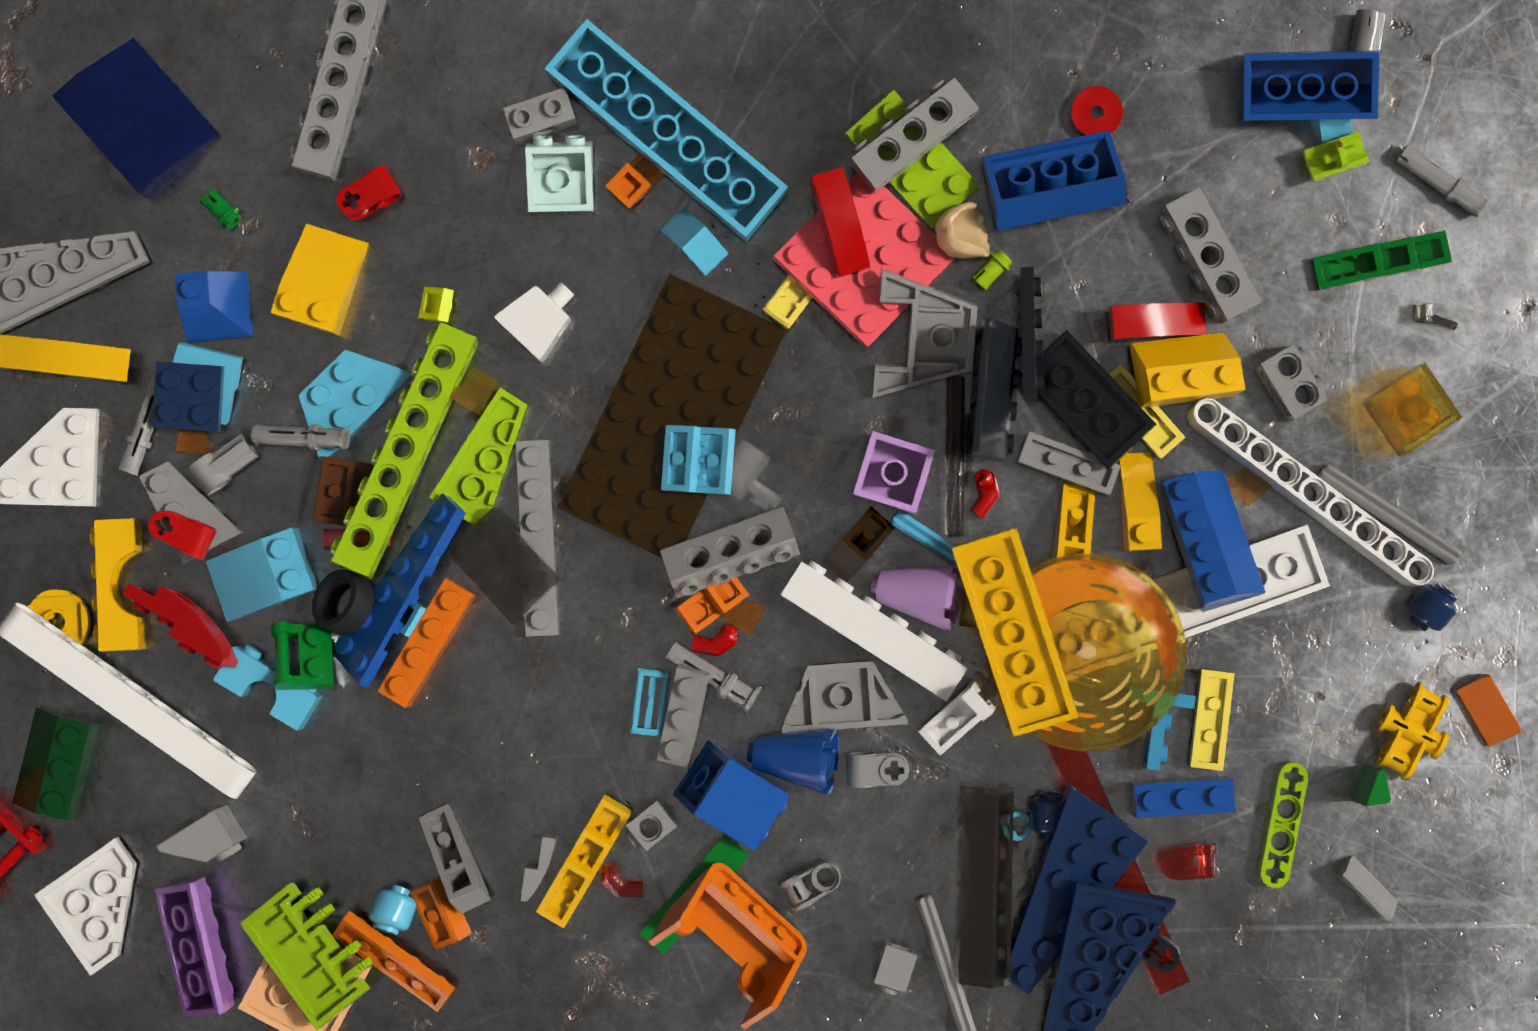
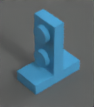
M1126 686L1125 696L1132 690L1127 700L1135 701L1139 699V702L1149 703L1160 690H1152L1150 693L1143 695L1148 689ZM1164 691L1159 700L1150 705L1142 762L1143 768L1160 771V765L1166 763L1168 745L1163 744L1165 731H1170L1172 712H1167L1168 706L1194 709L1196 696Z

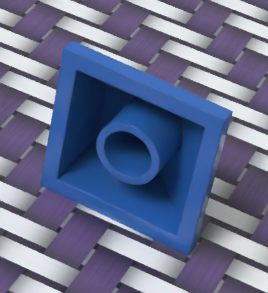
M201 271L174 274L177 307L188 343L254 337L248 272Z

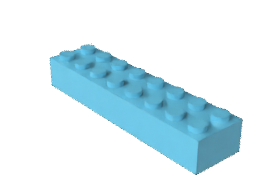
M588 19L581 24L544 68L550 79L561 88L565 87L569 95L636 151L641 153L648 161L660 169L745 242L749 240L788 193V186Z

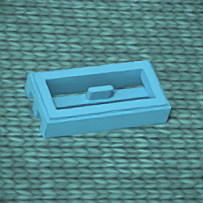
M638 668L630 733L662 737L671 672ZM644 676H650L644 728L638 727L643 680ZM657 677L663 678L657 729H651Z

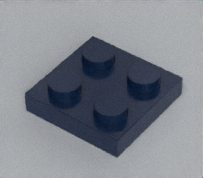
M156 361L152 427L220 432L225 366Z

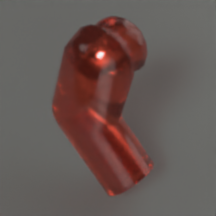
M613 863L605 864L602 867V873L599 876L601 884L613 896L643 898L644 881H625L619 875L618 866Z

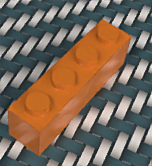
M445 578L377 692L404 708L411 707L478 594L451 578Z

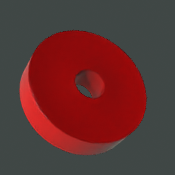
M1093 86L1081 91L1074 99L1070 108L1071 124L1081 136L1109 130L1112 135L1119 127L1123 118V106L1119 97L1112 90L1101 86ZM1091 109H1100L1102 117L1094 118L1091 115Z

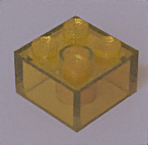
M1426 363L1413 367L1362 402L1398 456L1409 454L1462 418Z

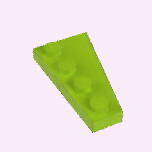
M499 387L429 498L437 501L442 493L451 497L466 512L463 519L485 532L527 404Z

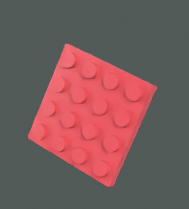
M856 173L848 181L861 224L871 267L839 278L818 219L819 212L774 255L773 260L867 349L910 305L906 303L879 302L881 268L929 286L955 257L948 256L937 245L936 235L885 186L873 194Z

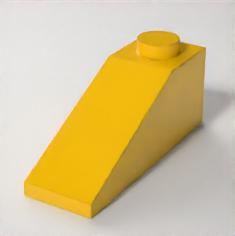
M1151 452L1127 453L1118 461V464L1121 465L1119 481L1124 551L1162 549L1160 512Z
M1063 483L1050 565L1070 559L1090 560L1095 492L1074 484ZM1082 563V564H1081L1082 566H1085V567H1088V568H1089V564H1086V563ZM1070 565L1056 567L1055 569L1076 571L1071 570V568H1074L1075 566Z

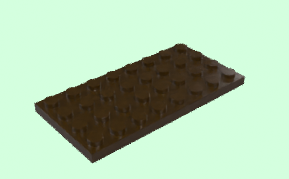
M669 273L557 508L662 558L660 550L685 542L708 494L661 490L666 425L736 429V438L787 329Z

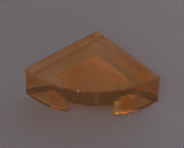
M179 429L176 451L203 455L211 452L210 441L204 431Z
M751 602L739 604L730 609L722 620L751 635L766 606Z

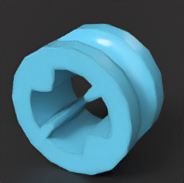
M1011 811L1003 818L1002 829L1011 840L1022 841L1028 838L1032 832L1028 826L1029 816L1022 811ZM1014 817H1018L1020 821H1026V828L1022 827L1024 832L1021 834H1017L1014 830H1009L1008 825L1009 823L1013 824L1011 819Z

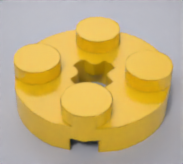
M48 590L37 595V598L27 606L48 622L49 619L55 618V613H60V617L65 619V625L61 626L60 630L81 645L85 644L91 629V615L82 597L67 590Z

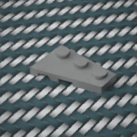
M167 461L139 476L157 512L173 511L187 518L205 523L217 530L207 552L243 534L171 462ZM170 518L168 520H161L166 531L173 530V526L169 524ZM176 549L183 563L195 559Z

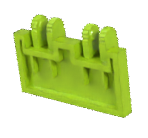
M293 882L275 894L243 920L240 925L315 1030H318L370 989L363 978L357 979L351 985L349 983L369 968L373 961L368 957L359 961L348 972L343 968L341 963L353 956L361 948L358 940L345 947V949L331 959L329 955L340 946L324 924L319 925L317 928L315 927L331 915L335 909L332 904L325 905L308 919L303 911L319 900L323 892L318 887L304 896L295 905H292L291 902L302 894Z

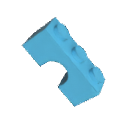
M245 644L244 647L233 646L232 649L238 660L236 668L223 665L213 681L240 697L248 696L252 687L258 681H265L273 686V677L276 675V661L273 660L270 664L260 658L262 652L251 645ZM275 689L276 702L269 714L296 731L302 730L323 695L316 692L317 689Z

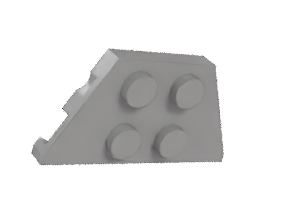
M873 661L807 665L783 723L782 733L826 728L850 729L908 724V719Z

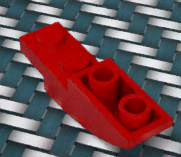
M127 584L122 595L133 601L131 607L145 614H149L150 611L158 614L157 621L171 627L168 636L179 641L177 644L178 648L195 655L196 651L205 655L203 661L215 668L221 669L223 665L236 668L238 660L224 633L193 601L178 591L160 586L156 594L143 587Z

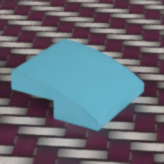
M179 342L173 363L225 366L221 424L227 425L231 418L234 392L239 386L243 357Z
M666 425L661 490L731 495L736 429Z

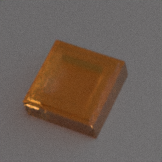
M1246 466L1227 481L1247 506H1250L1272 487L1260 476L1253 474Z

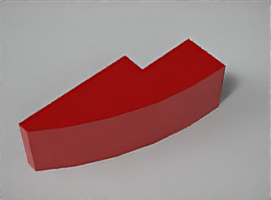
M843 167L811 176L808 184L819 212L818 219L839 278L869 269L871 265L861 224Z
M1205 303L1116 305L1108 308L1111 341L1207 335Z

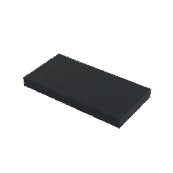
M1068 330L1063 332L1044 350V359L1038 360V372H1044V392H1038V396L1108 470L1111 469L1157 424Z

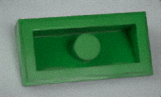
M1365 765L1355 788L1352 802L1363 806L1390 803L1391 796L1386 771L1378 767Z

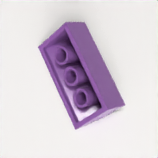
M205 876L186 879L155 888L154 891L184 1018L225 1013L235 1005L233 986L228 978L225 965L226 955L221 948L218 935V921L213 913L210 900L211 891L206 883Z

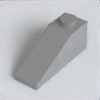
M446 804L418 817L449 902L463 914L490 901L491 898L481 872L450 805Z

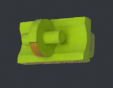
M1359 131L1302 151L1312 182L1370 162Z

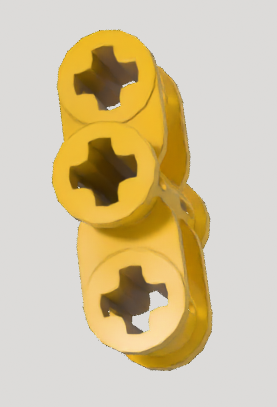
M1417 682L1409 693L1401 712L1395 710V706L1389 703L1383 709L1376 724L1377 730L1390 732L1377 756L1376 766L1379 768L1386 767L1400 774V778L1407 781L1416 770L1424 750L1430 753L1431 758L1437 759L1448 743L1449 734L1445 731L1440 733L1435 729L1448 707L1450 698L1446 695L1439 696L1426 689L1423 683ZM1423 699L1430 702L1432 705L1424 702ZM1393 720H1394L1395 722L1401 724L1403 727H1401V726L1395 724V723L1393 722ZM1422 736L1430 739L1432 742L1424 739ZM1393 757L1402 761V764L1395 761Z

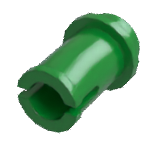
M216 189L207 191L210 198L204 194L200 199V204L218 220L219 227H225L227 230L234 228L241 220L239 209L237 207L232 208L218 194Z

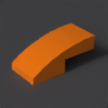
M639 153L630 163L627 162L605 187L630 209L665 174Z
M735 577L724 584H716L700 590L674 610L692 636H694L747 598L749 593L739 579Z

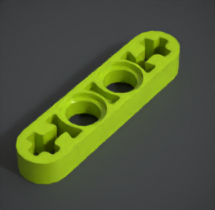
M1293 761L1281 764L1276 772L1258 865L1260 881L1271 888L1283 887L1289 880L1308 784L1306 768ZM1292 767H1295V773L1300 775L1299 781H1293L1291 788L1294 792L1298 791L1297 797L1287 793L1280 794L1281 788L1288 790L1289 780L1284 778L1285 772H1291ZM1285 799L1291 800L1295 806L1294 813L1288 818L1281 817L1277 811L1278 804ZM1277 832H1285L1289 838L1288 845L1282 850H1276L1271 844L1272 836ZM1269 852L1277 856H1286L1285 861L1280 859L1277 861V869L1282 871L1281 877H1275L1274 882H1271V877L1266 875V870L1272 869L1275 861L1272 857L1268 858Z

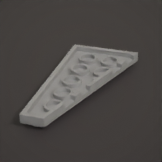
M132 231L78 240L69 239L54 243L0 248V334L150 263L137 233Z

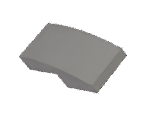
M544 834L542 836L539 865L528 864L525 867L520 901L527 902L543 881L553 859L558 835Z

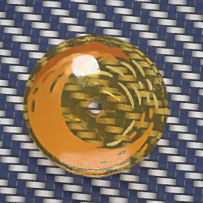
M1088 553L1066 555L1048 560L1031 569L1078 713V718L1029 733L1051 745L1076 751L1112 749L1127 744L1147 733L1166 715L1173 705L1181 688L1186 669L1187 649L1184 628L1180 616L1166 592L1139 568L1125 561L1105 555ZM1088 641L1094 644L1096 654L1092 658L1086 659L1078 654L1077 646L1081 642ZM986 654L987 668H988L989 677H990V680H991L993 689H994V691H995V693H996V695H997L999 701H1000L1001 704L1003 705V702H1002V699H1001V696H1000V693H999V690H998V687H997V684H996V681H995V678H994V675H993V672H992V669H991V666H990V663H989V660H988V657H987V654Z

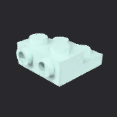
M540 135L534 136L533 142H527L525 156L528 212L593 211L594 172L592 141H585V136L569 135L565 137V141L552 142V136Z

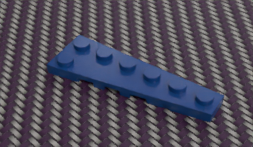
M443 493L435 504L431 506L421 524L412 533L402 551L393 560L380 582L374 587V603L365 624L356 632L340 636L332 648V654L356 683L365 688L370 686L388 652L384 649L392 634L398 635L404 623L400 620L409 604L412 606L416 604L420 596L418 593L421 582L424 578L431 577L441 555L445 552L466 514L451 497Z

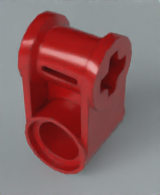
M383 165L372 169L362 178L342 188L336 196V203L347 219L358 221L376 210L392 204L402 196V192L387 167ZM350 198L356 200L358 205L356 209H352L349 206L348 200Z
M159 511L153 514L148 524L149 531L153 537L200 560H204L217 532L215 528L205 523L187 518L173 511ZM170 518L169 524L173 526V530L163 533L164 527L160 525V522Z

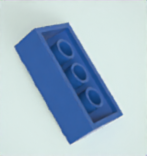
M1379 50L1250 52L1244 54V121L1378 119Z
M1110 130L982 157L990 206L998 231L1125 205L1126 178Z
M1223 471L1192 472L1163 481L1160 493L1202 613L1265 594L1261 577Z

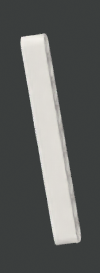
M1205 398L1189 408L1187 421L1195 431L1400 584L1406 587H1415L1426 584L1432 579L1434 567L1427 557L1219 402L1211 398ZM1200 407H1205L1210 411V423H1205L1199 418L1198 410ZM1226 427H1232L1236 430V442H1230L1226 439L1224 435ZM1252 446H1257L1263 451L1262 462H1257L1252 458ZM1279 466H1284L1289 470L1290 478L1287 482L1282 481L1278 477L1277 469ZM1306 485L1313 487L1316 497L1314 501H1309L1305 498L1303 491ZM1333 504L1341 509L1342 517L1339 521L1334 520L1330 515V508ZM1359 524L1367 528L1368 537L1365 541L1357 536L1356 528ZM1385 544L1391 545L1394 550L1392 560L1386 559L1383 555ZM1412 563L1416 564L1420 569V576L1417 580L1413 579L1409 573V567Z
M15 602L0 623L1 637L225 795L238 799L257 773L255 768L247 761L27 606Z

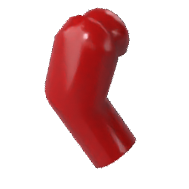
M986 469L977 471L974 476L979 498L970 509L972 513L981 519L986 516L1000 495L995 475Z

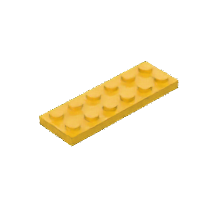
M1014 527L953 546L952 551L1013 736L1078 718V713L1017 528Z

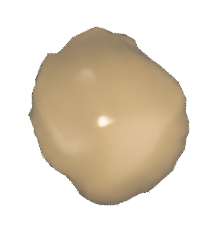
M966 202L946 210L937 220L935 226L937 245L948 256L959 259L990 256V245L987 243L988 235L984 227L983 214L979 211V206H981L979 203Z

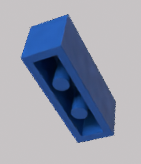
M1228 776L1129 782L1131 815L1136 818L1236 812L1234 781Z

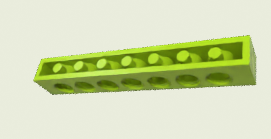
M442 322L439 323L437 330L432 328L425 342L428 350L424 359H417L411 374L415 377L410 389L404 388L399 398L398 405L402 407L397 418L391 417L385 429L384 435H387L388 438L383 448L378 446L372 457L371 465H374L370 477L365 476L360 483L357 494L361 497L356 508L351 506L345 516L343 524L347 525L342 538L337 536L331 547L330 554L333 555L331 561L335 565L372 580L479 344L477 337ZM440 354H448L452 357V361L449 366L439 368L434 364L436 357ZM428 383H434L439 387L437 394L430 398L422 396L421 390L423 386ZM419 412L425 415V421L421 426L411 427L408 425V418L413 413ZM401 442H408L412 446L411 452L405 457H398L394 454L395 447ZM386 472L398 474V480L392 487L381 485V478ZM375 501L382 502L384 504L383 513L378 517L368 516V506ZM361 531H367L371 536L369 544L361 548L354 545L355 535Z

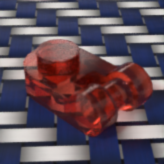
M1217 843L1169 847L1160 856V869L1165 876L1172 880L1219 877V866H1215L1214 856L1218 854ZM1193 856L1202 857V867L1194 868Z

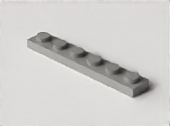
M549 440L516 441L525 636L559 635Z

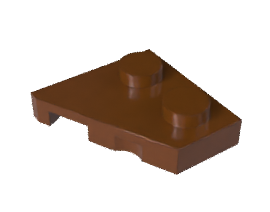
M322 456L312 520L346 526L343 523L351 506L356 508L361 497L357 494L360 483L365 476L370 477L374 465L366 462Z

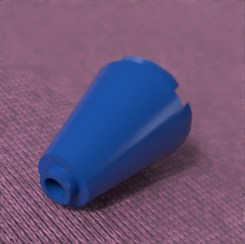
M826 728L756 737L754 743H749L747 761L752 762L754 770L822 794H830L835 780H831L829 777L832 775L833 770L838 768L839 735H835L837 729Z

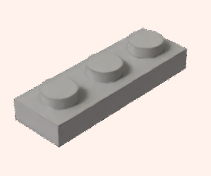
M1030 431L1027 433L1017 463L1107 497L1111 495L1121 465L1115 464L1108 470L1095 455Z
M683 665L677 666L657 761L689 768L711 672Z

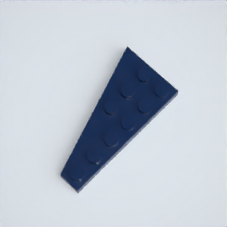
M1070 783L1065 792L1066 798L1062 809L1058 812L1051 840L1047 842L1034 878L1027 906H1024L1021 914L1022 920L1017 934L1013 936L1001 970V975L1004 979L1028 995L1060 955L1076 880L1113 887L1149 842L1141 833Z
M1076 880L1043 1031H1094L1098 1023L1101 1024L1110 1004L1121 992L1143 957L1142 953L1158 933L1160 924L1167 913H1170L1176 904L1174 898Z

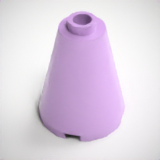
M955 565L881 570L879 576L874 575L871 595H876L877 603L940 629L952 631L951 623L955 624L962 594V588L956 586L957 578H962L958 566Z

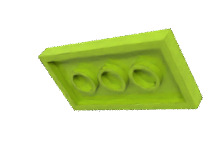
M893 90L845 133V136L855 147L866 139L871 143L880 136L877 131L892 119L897 123L906 116L903 111L908 105ZM909 126L903 130L904 136L908 140L916 141L921 138V133L916 127ZM939 143L889 182L890 186L931 231L935 228L939 217L946 210L962 204L980 188L976 180L942 143ZM883 146L877 151L878 156L884 161H890L895 158L894 150L888 146Z

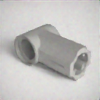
M239 434L216 452H210L199 458L188 469L207 496L227 485L232 480L231 477L259 456L245 436Z

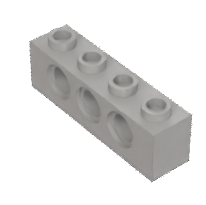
M953 78L948 83L944 79L937 83L929 91L931 96L922 103L919 99L914 101L903 111L906 116L897 123L893 119L877 131L880 136L870 143L866 139L852 150L854 156L851 158L850 165L873 194L977 114L979 107L956 78ZM932 107H941L945 110L947 117L941 121L934 120L930 116L929 110ZM909 126L916 127L921 133V138L916 141L908 140L904 136L903 130ZM883 146L892 148L895 152V158L890 161L882 160L878 156V149Z
M1201 187L1168 203L1161 209L1163 214L1160 216L1161 222L1168 233L1173 232L1178 241L1176 250L1180 258L1184 262L1188 261L1194 271L1191 273L1192 280L1199 291H1205L1209 299L1206 304L1214 319L1219 318L1221 323H1224L1262 302ZM1187 221L1198 223L1200 226L1199 236H1191L1186 232L1185 224ZM1203 249H1209L1215 254L1216 261L1214 265H1207L1202 261L1201 251ZM1218 278H1225L1230 282L1231 291L1229 294H1223L1218 291L1216 287Z
M784 507L660 550L670 583L677 598L693 595L707 587L724 584L735 577L747 573H755L763 567L777 562H786L792 557L800 555Z

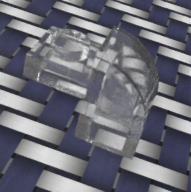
M744 439L734 452L731 491L741 502L749 491L753 494L750 499L752 502L766 511L769 506L776 509L783 498L757 481V478L771 458Z

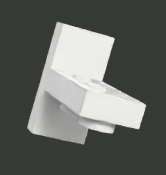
M980 672L962 692L924 724L918 732L941 756L981 719L984 721L994 712L1001 699L1000 693Z

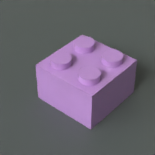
M872 431L852 495L907 513L916 514L936 450Z

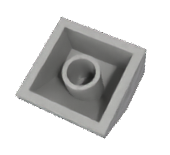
M228 805L211 811L157 845V848L163 853L202 862H208L216 858L219 863L243 849L240 842L248 837Z

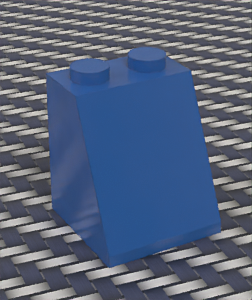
M709 740L673 793V796L693 815L754 851L759 844L765 841L769 834V828L776 817L784 812L787 800L790 797L780 786Z

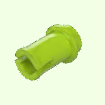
M1000 249L995 253L991 252V257L971 276L985 291L1005 270H1010L1009 266L1012 261Z

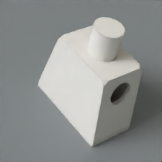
M562 282L548 295L538 286H534L500 311L494 318L542 363L571 322V318L562 308L571 300L574 294Z

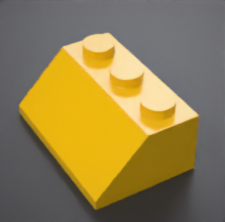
M1225 333L1129 344L1138 401L1141 408L1196 402L1205 398H1230L1246 390L1240 356Z

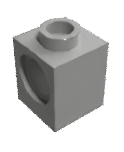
M656 799L627 822L626 827L629 831L625 834L637 849L642 846L647 851L674 830L678 823L661 801ZM646 818L654 819L659 826L658 832L654 835H646L641 830V821Z
M884 941L873 975L874 983L879 984L877 989L892 995H896L897 991L905 993L918 956L916 951Z

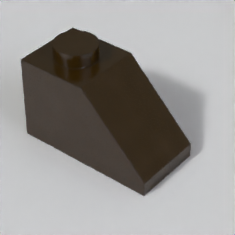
M871 506L823 562L848 583L895 527Z

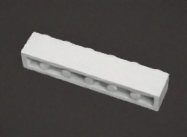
M810 560L807 565L803 562L800 563L780 595L943 700L947 701L968 669L962 665L963 657L949 648L943 653L934 647L937 641L922 631L915 635L906 629L909 623L893 613L890 618L879 611L882 605L865 595L863 600L851 594L854 587L840 578H837L834 583L824 576L827 570L814 561Z

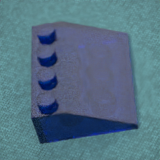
M135 38L130 39L77 73L52 95L131 186L147 199L220 136L219 132Z

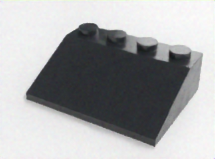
M984 318L976 329L965 457L1004 461L1007 458V453H1013L1014 434H1009L1010 421L1016 420L1017 402H1012L1013 389L1019 388L1020 370L1015 369L1016 356L1021 357L1022 337H1018V328L989 318Z

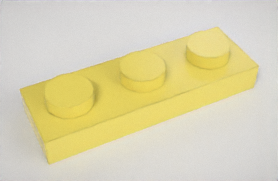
M1120 364L1109 374L1139 405L1135 379ZM1159 406L1142 408L1157 424L1142 441L1158 459H1161L1179 444L1185 436Z
M1200 669L1189 767L1223 771L1235 673Z

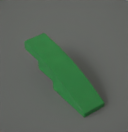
M1446 230L1381 244H1372L1313 258L1319 290L1453 263Z

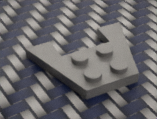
M881 268L879 302L911 304L906 365L874 363L872 398L972 371L977 305Z

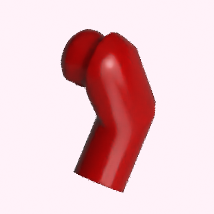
M726 624L721 627L720 633L712 639L694 635L691 651L721 656L735 646L738 640V631L733 625Z

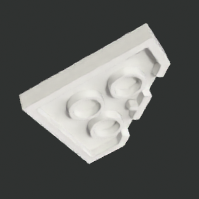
M63 408L0 467V504L96 507L99 409Z
M119 837L114 838L34 895L90 976L121 955L137 863Z

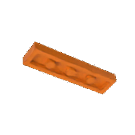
M348 911L332 935L346 946L358 940L361 945L357 952L359 956L363 959L370 957L374 967L436 1012L441 1009L455 989L443 976L430 970L418 958L404 951L392 939L382 935L363 918L356 916L351 911Z

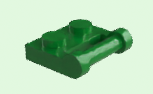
M273 623L271 625V635L275 637L276 675L273 677V687L278 690L333 689L331 631L318 624ZM288 638H297L299 676L290 674Z

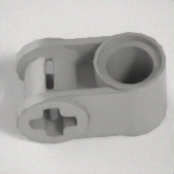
M875 752L847 753L848 787L896 786L902 784L908 778L909 764L901 754ZM892 761H897L898 767H904V770L898 772V777H891V772L885 771V768L891 766Z
M823 859L778 882V887L784 889L792 904L790 908L792 913L808 907L819 898L834 891L839 886L841 880L840 866L831 859ZM822 868H830L834 871L836 878L831 883H822L817 877L818 871Z

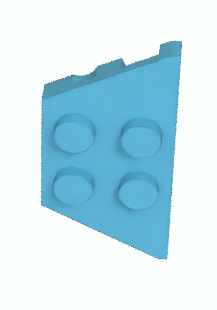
M344 350L299 394L308 426L320 424L322 428H347L351 438L413 377L412 373ZM322 447L316 451L319 460L322 462V456L332 457L340 448Z

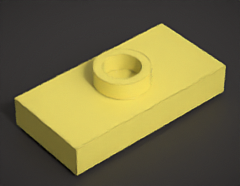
M788 275L765 305L762 312L789 330L813 297Z

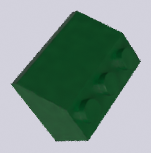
M36 707L12 803L35 814L64 821L77 818L101 722Z

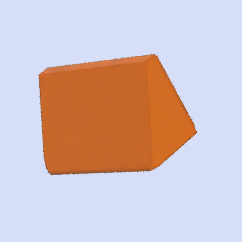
M1482 674L1455 690L1488 747L1522 732L1521 727L1489 674Z
M440 877L410 890L409 894L416 901V910L435 951L456 943L471 934V929L464 914H461L449 902Z

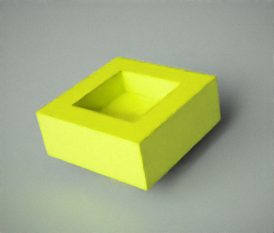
M424 286L418 318L448 323L449 314L452 310L454 290Z

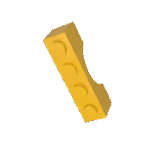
M141 519L94 520V527L90 529V543L92 547H95V560L91 562V575L93 579H96L97 591L92 596V607L94 612H97L98 625H95L93 629L94 643L98 645L99 651L146 649L145 616L130 610L122 601L118 591V577L122 567L131 557L143 552Z

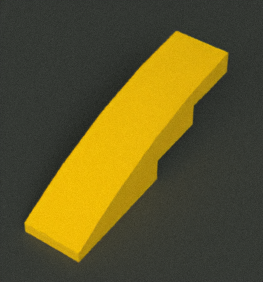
M0 335V368L127 382L130 349Z
M607 795L603 796L536 913L563 929L565 928L633 812L631 809Z

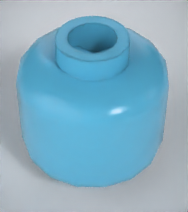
M391 884L390 890L381 889L377 891L368 916L374 923V929L394 936H398L399 932L408 930L417 907L416 901L408 896L410 890Z

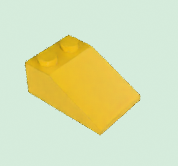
M306 224L280 281L270 313L283 319L340 336L369 243Z

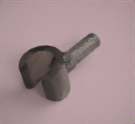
M1419 303L1418 305H1413V320L1415 322L1439 324L1453 330L1457 328V322L1440 317L1439 315H1432L1433 304Z

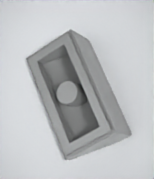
M1350 856L1335 871V874L1378 918L1389 922L1393 918L1397 900L1354 856Z

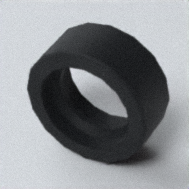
M338 569L331 572L320 582L312 600L313 618L318 625L338 635H349L356 632L365 624L371 613L374 603V590L369 581L349 570ZM348 588H350V597L348 604L346 605L345 609L337 617H335V609L338 600L340 599L341 595Z

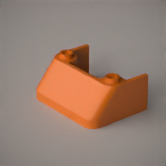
M714 863L667 910L650 938L649 943L655 946L673 932L681 936H687L696 927L704 932L743 968L738 976V987L741 993L752 1003L740 1024L745 1030L777 1009L807 952V944L802 934L733 870L723 863Z

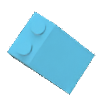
M299 528L286 529L206 561L227 622L315 592L319 586Z

